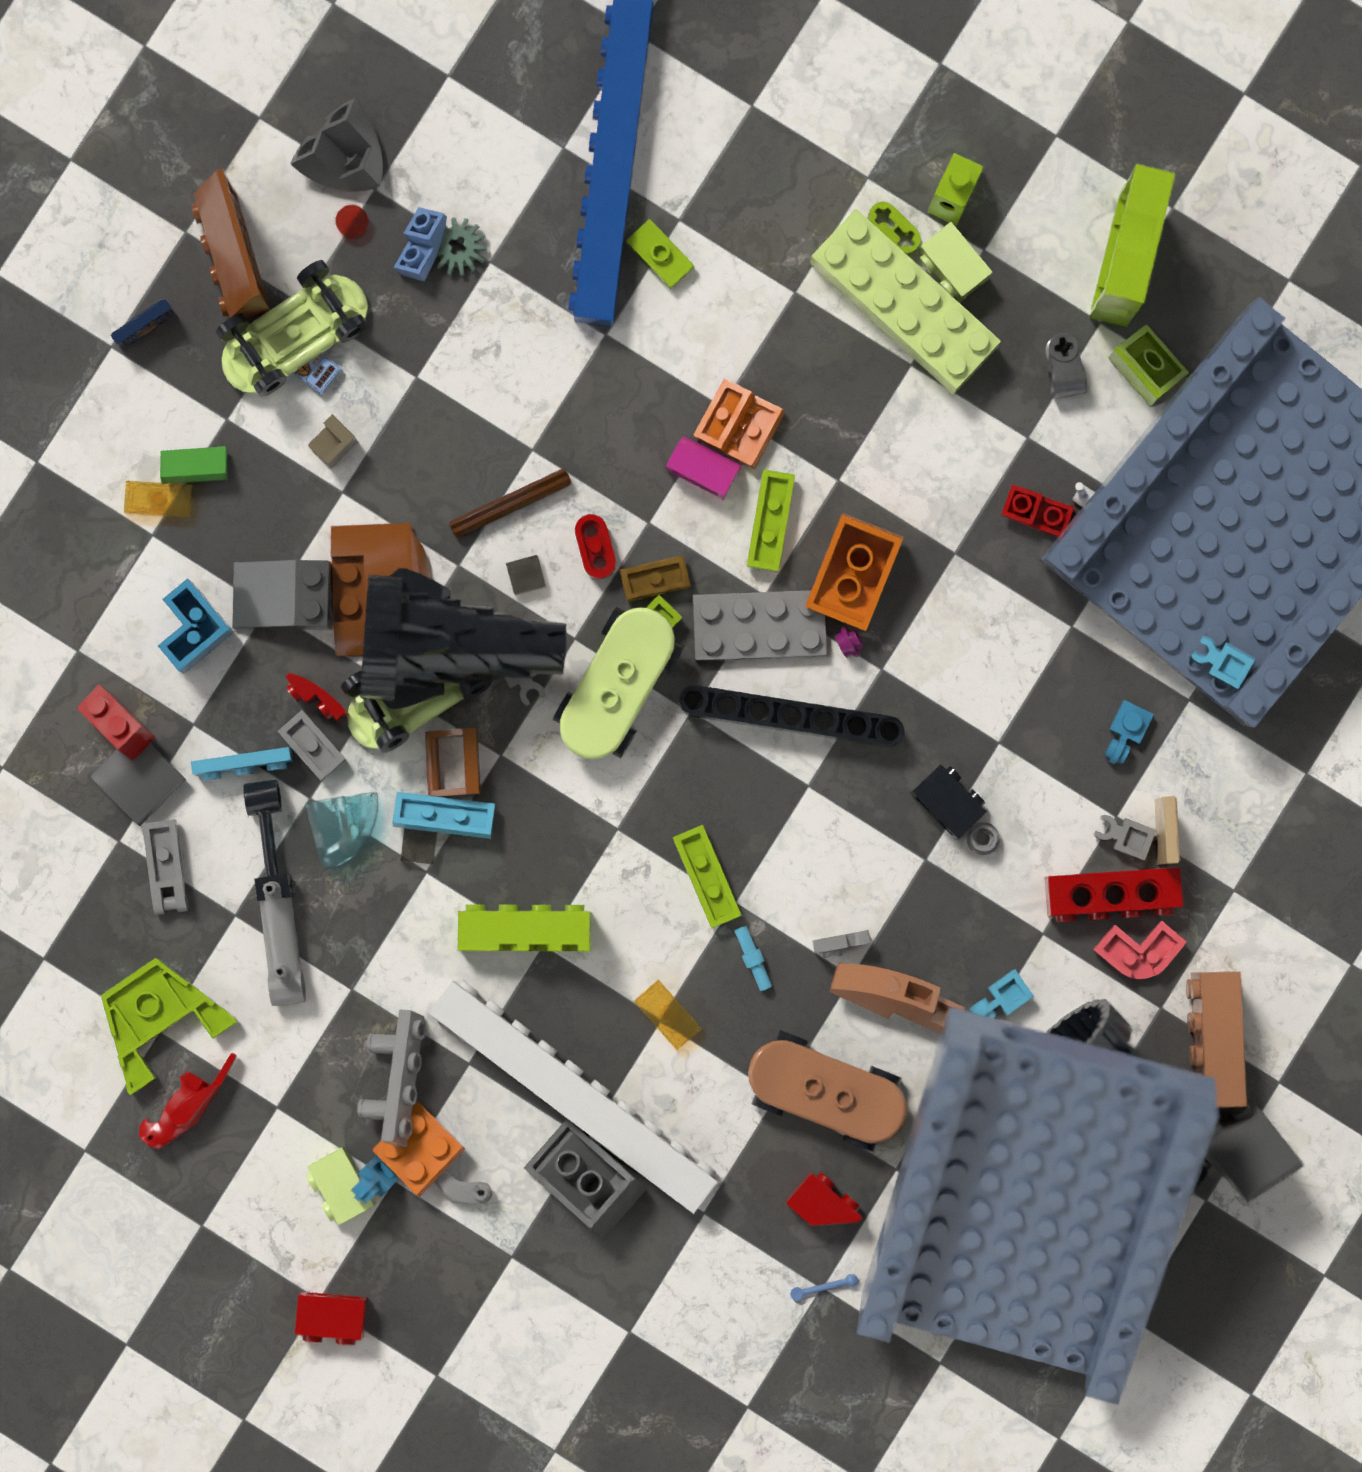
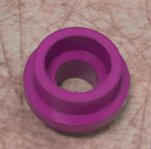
M847 626L841 629L842 632L836 634V640L843 655L846 658L861 656L860 648L864 647L859 633L856 629L851 631Z

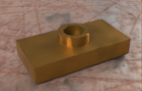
M684 555L620 569L627 603L691 588Z

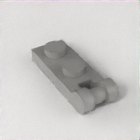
M177 820L142 824L152 906L155 916L166 914L168 910L177 909V912L188 911L189 906L185 889ZM174 887L175 896L164 898L162 888Z

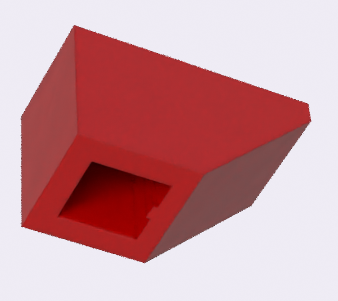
M810 1171L785 1200V1203L811 1226L859 1222L862 1218L861 1214L857 1212L861 1206L849 1195L845 1194L841 1198L835 1193L832 1188L836 1184L822 1172L816 1176Z

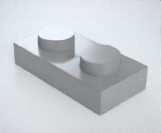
M303 710L277 731L320 781H323L347 760Z

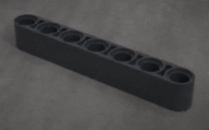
M690 685L684 688L679 697L681 710L691 717L880 747H893L903 739L905 733L903 723L896 717L699 685ZM691 692H697L703 698V705L696 710L689 709L684 703L686 695ZM729 697L735 702L736 709L733 713L724 715L718 711L717 703L721 698ZM756 702H761L768 708V716L762 720L754 719L749 713L751 705ZM793 707L799 711L801 719L795 725H788L782 719V712L787 708ZM817 714H829L833 719L832 727L828 730H820L816 727L815 717ZM852 718L861 719L865 724V732L857 736L851 734L847 728L848 721ZM885 723L894 724L898 730L897 738L892 741L882 738L880 734L881 726Z

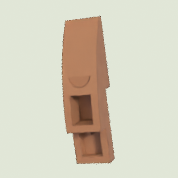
M839 963L836 966L829 991L887 1019L895 1013L939 1034L942 1033L949 1007L960 1010L965 1009V1007L939 996L941 988L903 973L868 965Z

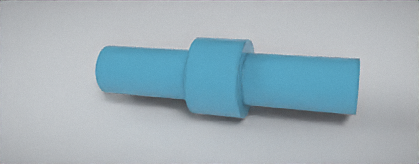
M747 926L734 930L744 952V955H742L746 968L751 969L759 990L763 991L772 987L762 963L765 961L760 948L756 949Z

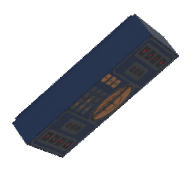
M161 299L112 332L110 336L116 345L123 350L176 313L165 299Z

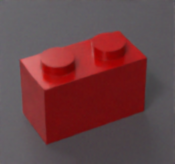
M100 684L77 707L117 750L131 760H134L156 737L112 693Z
M301 1291L298 1294L294 1335H303L302 1341L322 1342L323 1337L336 1338V1344L355 1345L356 1340L361 1341L364 1338L368 1297Z

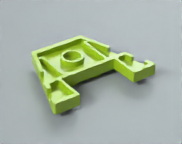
M154 958L101 995L129 1095H133L156 1079V1076L139 1053L138 1048L192 1011H194L212 1039L239 1022L235 1016L158 958Z

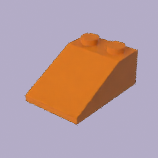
M843 513L805 607L866 631L904 537Z

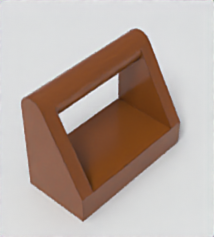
M460 728L425 732L428 795L437 797L481 795L478 729ZM463 737L465 788L441 790L438 738Z

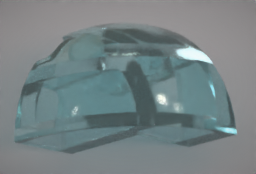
M377 792L361 793L346 797L340 796L306 803L314 841L325 870L335 868L349 861L368 842L375 828L378 816Z

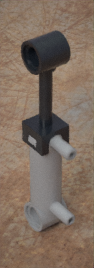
M278 780L247 783L243 786L246 812L248 816H258L266 873V877L254 878L257 901L260 904L271 1005L280 1006L306 1002L305 982L300 964L292 897H294L291 874L279 875L271 814L282 811Z

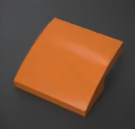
M723 379L693 436L725 455L755 469L781 422L785 411L755 396L751 391Z

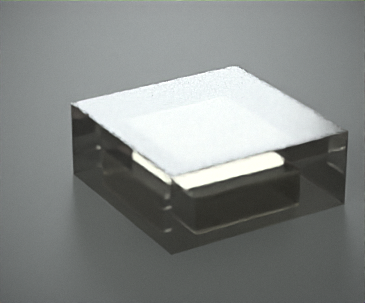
M538 555L506 563L515 596L546 588Z
M404 828L400 861L434 865L438 832Z

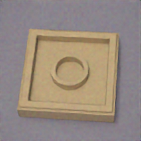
M1166 796L1154 799L1158 865L1179 863L1177 798L1175 796Z

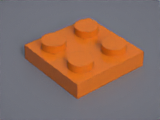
M417 1102L411 1111L412 1134L408 1138L407 1147H395L380 1141L372 1151L415 1195L421 1197L466 1148L421 1103Z

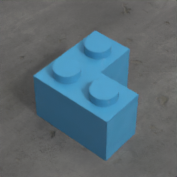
M188 578L162 599L183 625L161 642L158 647L175 668L183 674L235 633L197 586Z

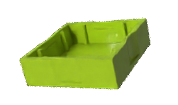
M1139 164L1135 165L1128 181L1124 184L1118 196L1089 318L1127 327L1143 305L1176 173Z

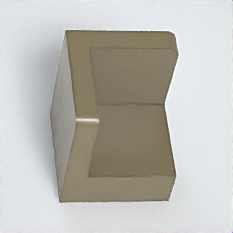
M333 414L323 423L325 428L308 445L330 469L358 443L356 437Z

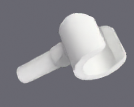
M1078 482L1075 485L1077 492L1072 501L1083 507L1095 492Z

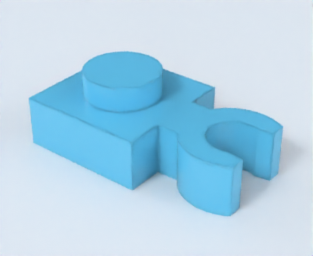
M1202 636L1200 642L1208 646L1209 653L1202 655L1194 651L1191 657L1199 663L1210 662L1213 664L1209 672L1210 674L1239 689L1256 658L1227 642L1223 649L1220 650L1216 647L1213 639Z

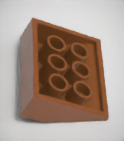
M221 168L216 170L194 193L196 204L191 205L196 223H202L205 235L200 236L205 254L212 255L214 266L209 267L214 285L221 286L223 297L218 298L223 316L231 318L237 314H243L247 320H250L270 311V306L236 190L224 169Z

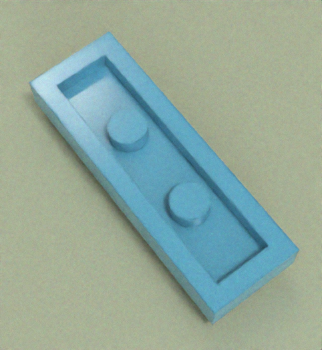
M285 747L191 761L193 775L201 776L202 781L221 779V772L234 771L235 776L254 774L255 767L267 766V771L287 769L286 763L294 762L292 748Z
M397 792L392 824L393 827L491 839L495 804Z

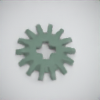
M454 217L451 218L452 227L448 228L445 225L441 245L436 258L440 257L441 261L436 267L441 269L447 264L449 266L447 274L452 275L454 268H459L460 276L465 275V266H469L472 272L476 270L472 263L474 260L483 263L484 258L478 255V252L487 251V246L479 245V241L486 239L485 234H474L479 228L477 224L468 229L469 219L464 218L462 225L457 226V221ZM463 238V245L467 248L464 253L459 251L456 255L452 254V246L449 245V242Z

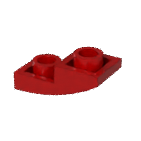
M1012 484L1001 516L1040 532L1059 537L1069 525L1075 507L1043 497L1041 493Z
M292 673L285 676L290 683L286 686V689L297 702L303 699L309 705L319 698L321 701L316 705L328 720L334 717L340 722L349 714L333 696L313 682Z

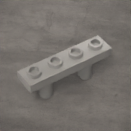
M399 1009L396 1035L371 1033L367 1039L368 1052L393 1054L387 1100L361 1099L358 1104V1116L360 1118L384 1120L381 1141L395 1147H407L408 1138L412 1134L411 1111L417 1099L415 1082L416 1075L421 1068L420 1045L426 1033L424 1016L412 1010Z

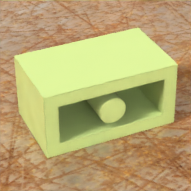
M952 222L920 246L918 253L921 255L919 258L921 265L928 273L935 272L942 281L939 285L952 297H955L959 303L991 277L992 271Z
M346 1146L307 1166L310 1173L306 1174V1178L314 1192L320 1190L326 1201L322 1203V1207L330 1221L336 1220L337 1224L340 1225L377 1204L373 1197L366 1204L361 1200L358 1202L353 1198L355 1194L351 1189L362 1178L357 1175L359 1170Z

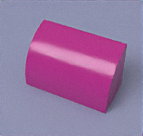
M683 436L666 465V470L724 500L742 465Z

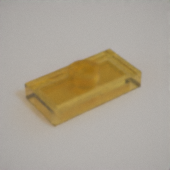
M126 480L124 514L191 518L193 486L189 484H162L158 482Z
M659 979L634 1000L637 1006L676 1050H679L702 1029Z

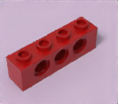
M1180 867L1044 877L1047 916H1056V922L1076 921L1075 914L1089 913V920L1109 919L1108 912L1116 911L1122 912V918L1142 916L1141 910L1154 909L1155 915L1175 914L1174 908L1183 907ZM1144 883L1150 884L1155 891L1154 898L1148 903L1142 901L1138 894L1139 888ZM1112 885L1118 887L1122 893V898L1116 905L1110 904L1105 896L1106 890ZM1077 888H1083L1089 894V901L1083 907L1077 906L1072 899L1073 892Z

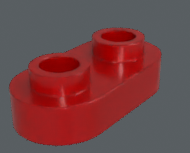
M584 515L575 525V536L584 569L594 579H606L612 575L616 568V558L607 525L598 515ZM589 526L596 527L598 530L597 535L592 538L586 536V528ZM596 558L605 559V567L602 569L595 568L593 565Z

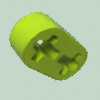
M878 202L871 207L868 220L906 255L911 256L919 248L921 241L918 230L888 202ZM879 211L882 214L886 211L889 212L888 221L893 227L890 228L885 222L877 224L875 222L877 219L875 212ZM898 230L903 236L911 234L913 236L911 240L913 246L904 245L900 247L898 245L900 237L895 231Z

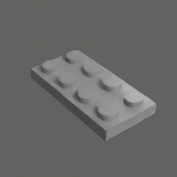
M811 590L693 595L695 661L827 656L825 615L805 607Z

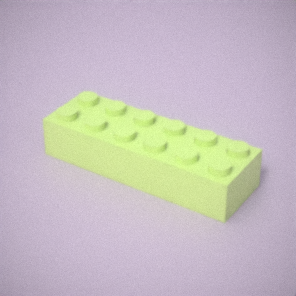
M857 209L844 220L811 256L810 264L953 395L989 358L1001 342Z

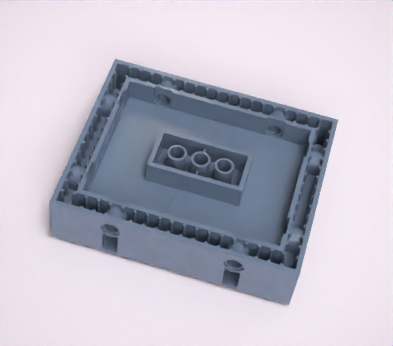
M1260 297L1246 306L1040 559L1042 563L1240 724L1255 728L1362 597V389L1282 324L1286 318ZM1202 636L1213 639L1216 647L1220 650L1223 649L1227 642L1256 658L1239 689L1210 674L1209 672L1213 664L1210 662L1199 663L1191 657L1194 651L1202 655L1209 653L1208 646L1200 642Z
M949 1007L863 1287L857 1334L889 1343L895 1323L1028 1358L1086 1374L1087 1397L1118 1405L1218 1118L1215 1078Z

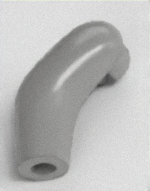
M447 1169L435 1181L444 1195L455 1202L485 1204L492 1197V1189L487 1183L459 1181Z

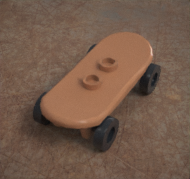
M782 1030L779 1031L776 1038L779 1041H772L763 1045L755 1052L750 1061L748 1070L749 1084L756 1094L751 1104L779 1116H782L784 1111L845 1134L843 1141L874 1152L877 1143H883L898 1134L905 1123L907 1104L902 1091L898 1088L902 1077L871 1066L869 1072L811 1050L809 1049L810 1041Z

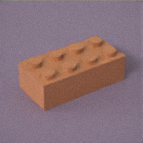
M1191 972V979L1186 980L1187 999H1192V1012L1187 1014L1188 1032H1193L1194 1046H1189L1190 1066H1195V1073L1215 1078L1217 1107L1247 1106L1241 972Z

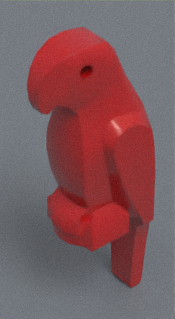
M235 1053L229 1055L211 1085L186 1070L180 1076L181 1087L168 1100L161 1114L160 1121L150 1122L146 1118L140 1124L139 1136L141 1140L152 1148L160 1149L194 1127L221 1088L237 1055Z

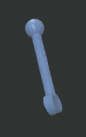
M849 1274L845 1279L805 1289L794 1287L790 1295L793 1300L799 1301L804 1295L845 1285L854 1287L858 1283V1278L854 1274Z

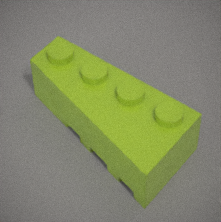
M466 904V911H458V951H591V911H584V905H565V911H551V905H532V911H518V905H499V911H485L484 904Z

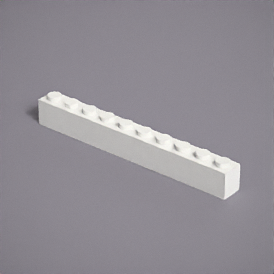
M462 980L460 984L456 981L450 983L428 1012L430 1015L693 1214L696 1212L718 1182L713 1177L716 1171L701 1159L697 1164L689 1159L687 1154L690 1151L676 1140H673L670 1144L660 1137L663 1130L648 1119L643 1124L635 1118L634 1114L637 1111L622 1099L618 1104L607 1096L610 1090L594 1079L591 1084L581 1077L584 1071L569 1059L565 1064L554 1056L557 1050L547 1042L541 1040L538 1044L528 1037L531 1031L516 1019L511 1024L503 1018L502 1014L505 1011L491 1000H488L486 1004L475 996L478 990L465 980Z

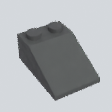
M329 560L234 562L232 628L331 630L332 563Z
M1250 1099L1246 1101L1247 1106L1233 1107L1228 1114L1216 1121L1205 1152L1212 1165L1247 1203L1304 1167L1300 1158Z
M568 1118L524 1167L529 1174L602 1239L608 1235L647 1190L646 1187Z

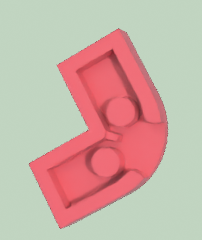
M1163 921L1158 922L1140 945L1119 927L1113 925L1093 951L1124 976L1133 979H1146L1161 973L1187 941Z

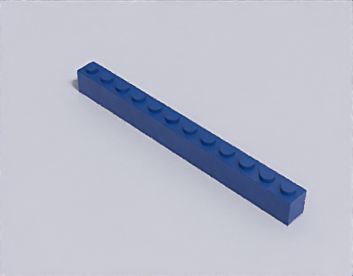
M613 0V5L606 6L605 25H610L609 37H603L601 44V56L606 57L605 69L599 68L597 76V88L602 89L601 101H594L593 120H597L598 125L597 133H590L588 151L594 152L593 165H586L584 184H590L589 197H582L580 216H586L585 229H578L576 248H582L581 260L574 261L572 280L578 281L577 292L570 293L568 312L574 313V322L611 327L614 325L654 0Z

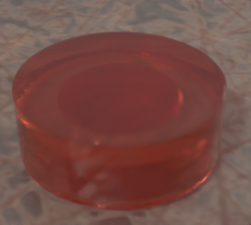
M346 205L336 215V227L345 238L357 239L366 233L369 220L366 212L361 207Z

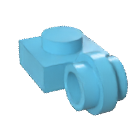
M1013 969L987 988L994 1000L988 1002L986 998H983L970 1007V1011L993 1018L997 1015L994 1009L999 1006L1005 1015H1009L1033 998L1034 995L1018 972Z

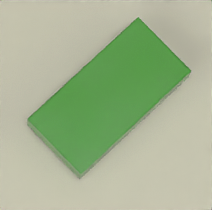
M226 446L161 451V483L227 480L228 453Z

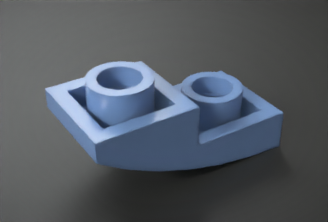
M418 207L403 233L409 241L394 265V269L399 275L425 281L435 261L443 238L447 220L444 213Z

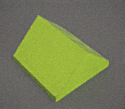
M1147 324L1117 346L1108 357L1150 406L1155 404L1189 374L1186 368Z

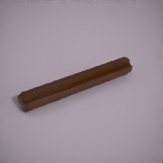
M560 469L450 521L449 526L454 536L459 538L570 486L571 479L565 469Z

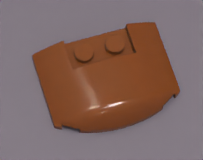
M410 523L331 526L333 628L336 657L363 656L368 575L390 576L397 569L406 568L431 578L426 552L412 531L414 529Z

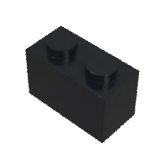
M940 764L911 794L955 840H958L987 812L982 807L986 802L973 789L969 792L966 791L959 783L963 779L950 765L944 768Z

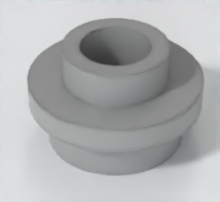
M977 823L967 833V844L978 855L991 854L997 849L1000 842L998 830L990 823ZM983 832L988 835L989 841L986 845H980L977 842L979 833Z

